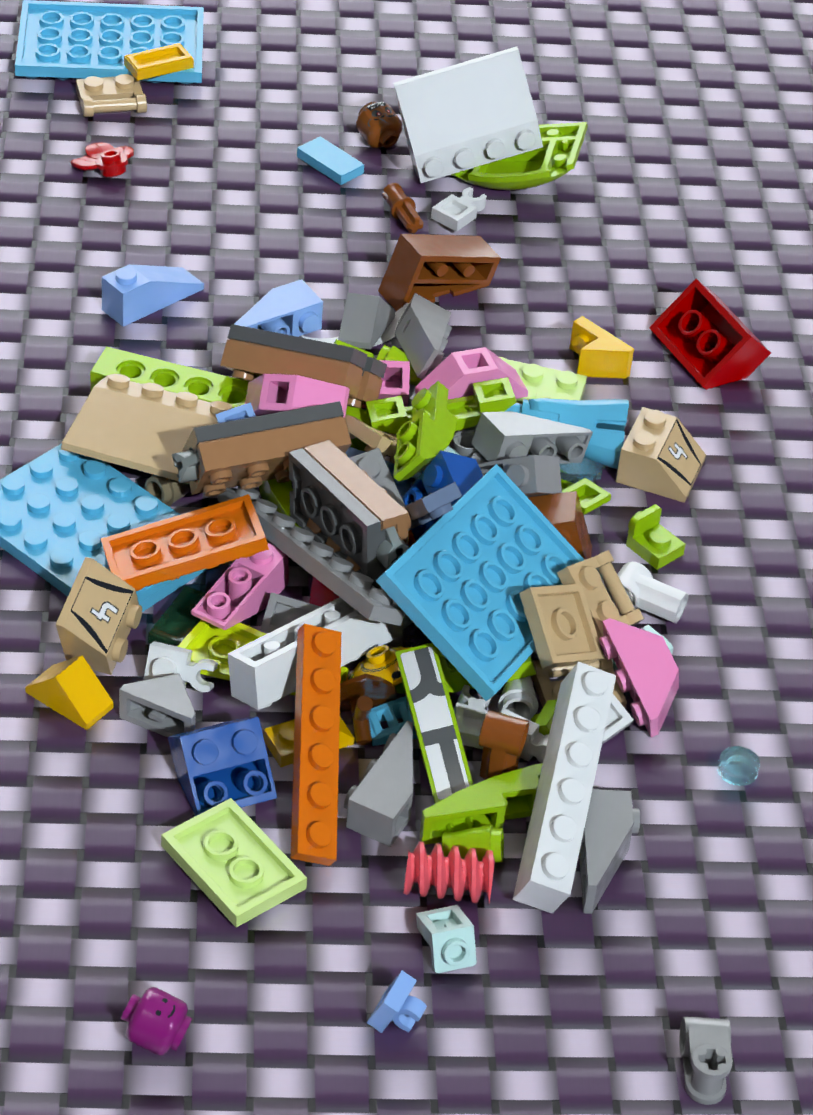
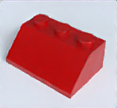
M697 278L649 327L706 390L748 378L771 354L726 304Z

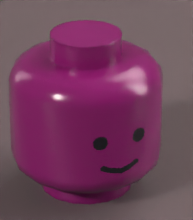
M156 987L148 988L142 997L133 994L121 1016L122 1020L128 1022L125 1031L126 1038L130 1042L156 1055H164L169 1049L177 1051L193 1018L187 1016L188 1006L183 1000Z

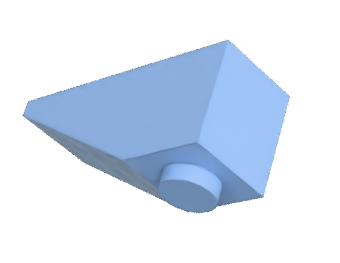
M129 264L102 276V310L124 327L203 290L204 283L183 267Z

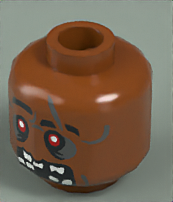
M370 102L360 109L356 120V128L370 147L377 148L383 146L388 148L398 141L402 132V122L388 103Z

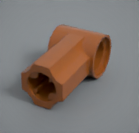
M492 710L487 711L478 743L479 746L483 747L479 776L486 780L493 776L518 769L519 757L523 751L529 730V721Z

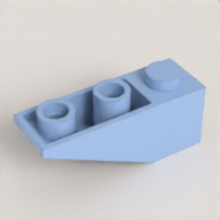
M301 279L271 289L235 325L299 337L322 329L323 301Z

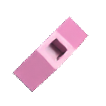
M486 347L451 353L415 387V393L417 394L424 388L428 390L439 381L449 389L448 399L474 395L473 383L508 377L515 399L528 397V390L516 369Z
M263 374L248 383L245 404L251 402L255 415L261 416L340 401L344 414L343 417H345L350 389L345 386L300 375Z
M611 618L604 620L603 637L599 638L603 654L607 660H614L618 670H615L617 683L623 693L629 691L634 703L630 704L636 723L638 726L645 725L650 737H654L659 734L679 688V669L663 636Z

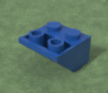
M440 450L402 499L406 506L453 482H456L463 496L483 477V474L476 459ZM460 498L450 502L453 506ZM440 517L411 529L415 540L417 541Z
M243 717L168 736L177 779L195 816L230 798L240 808L278 798L259 717Z

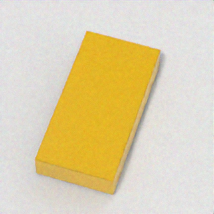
M181 43L126 55L124 56V66L139 81L193 68L194 58Z

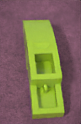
M439 381L428 390L424 388L415 395L411 403V420L405 422L397 432L393 474L397 481L406 480L416 475L435 458L440 450L444 451L453 439L457 418L447 410L449 389Z

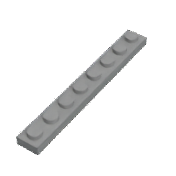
M238 486L237 489L226 488V492L219 494L217 500L220 503L249 494L268 541L368 620L401 626L405 616L404 611L383 589L372 585L374 581L372 578L352 570L353 564L351 562L334 556L333 548L316 542L314 540L315 535L312 532L295 526V519L277 512V505L260 499L257 490H242Z

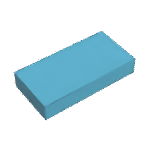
M321 136L297 147V157L340 185L364 174V164Z

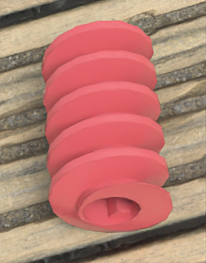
M419 841L414 851L408 852L403 894L408 895L413 885L417 883L420 896L426 897L433 885L435 886L438 899H443L448 888H452L455 901H460L464 892L469 890L472 903H478L482 893L486 892L490 904L495 864L493 851L487 850L482 861H478L476 849L470 848L465 858L461 859L459 847L453 845L448 856L444 857L441 844L436 843L431 854L428 855L424 842Z

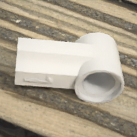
M628 562L624 564L617 575L634 608H640L677 624L687 605L689 594L653 579L650 571L640 563ZM607 589V592H608V594H609V596H610L612 602L614 603V601H613V599H612V597H611V595H610V593H609V591H608V589Z

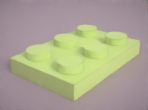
M232 798L161 834V846L236 928L304 891L307 887V877Z

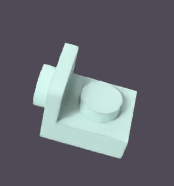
M458 905L416 913L417 929L430 945L432 968L436 973L476 965L474 925Z

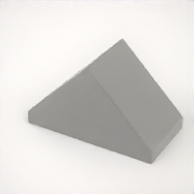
M348 293L338 340L357 348L372 349L395 318V311L380 296Z
M179 673L123 684L119 689V718L165 737L195 730L196 713Z

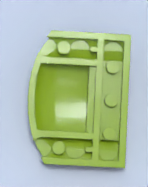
M587 122L541 124L539 129L543 144L542 148L451 175L467 183L496 190L527 189L549 183L575 168L588 128Z

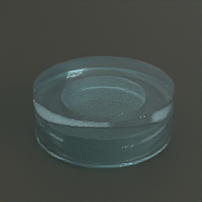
M741 746L726 748L722 751L718 763V773L721 778L730 784L738 786L753 783L758 776L760 760L757 754Z

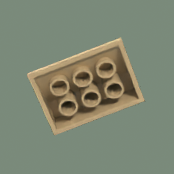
M121 374L107 375L93 387L63 439L61 449L178 481L177 474L179 472L177 467L174 466L172 454L182 452L195 427L217 424L215 414L232 409V405L223 401L207 402L200 400L197 395L189 392L174 393L166 391L163 386L155 383L140 384L132 382L129 377Z

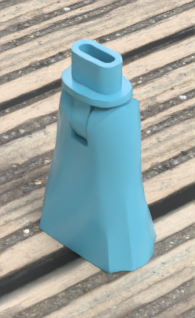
M523 399L522 404L515 403L506 410L590 429L593 433L584 458L618 469L628 415V399Z

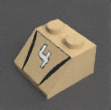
M642 407L621 448L616 482L685 503L702 468L706 454L677 417L665 414L659 410Z
M85 557L56 622V628L66 660L83 655L92 670L112 675L116 663H121L126 656L128 649L127 637L131 628L136 629L140 623L142 606L139 605L135 588L94 559Z

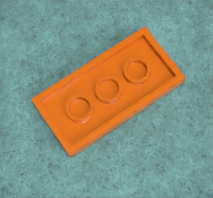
M249 494L101 538L110 571L135 588L136 591L167 580H175L183 575L203 569H211L229 561L251 557L256 553L269 550L266 536Z

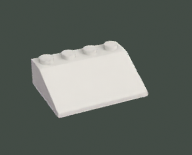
M517 47L393 83L412 165L420 183L543 147L538 119Z

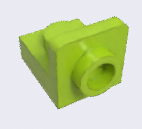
M654 504L632 516L628 524L629 530L626 546L658 570L684 555L686 544L659 524L662 508Z

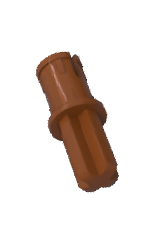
M398 183L388 184L383 189L385 193H382V196L390 205L392 216L395 219H400L409 233H416L418 229L423 228L424 222L415 210L416 204L414 200L406 196Z

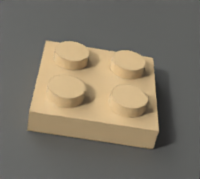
M582 583L530 587L519 593L542 669L576 665L577 662L590 664L604 659Z

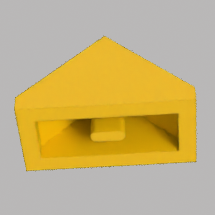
M83 655L52 665L25 687L27 694L85 730H88L114 708V702Z

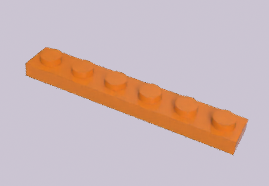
M303 624L297 630L290 859L330 866L337 860L342 632Z

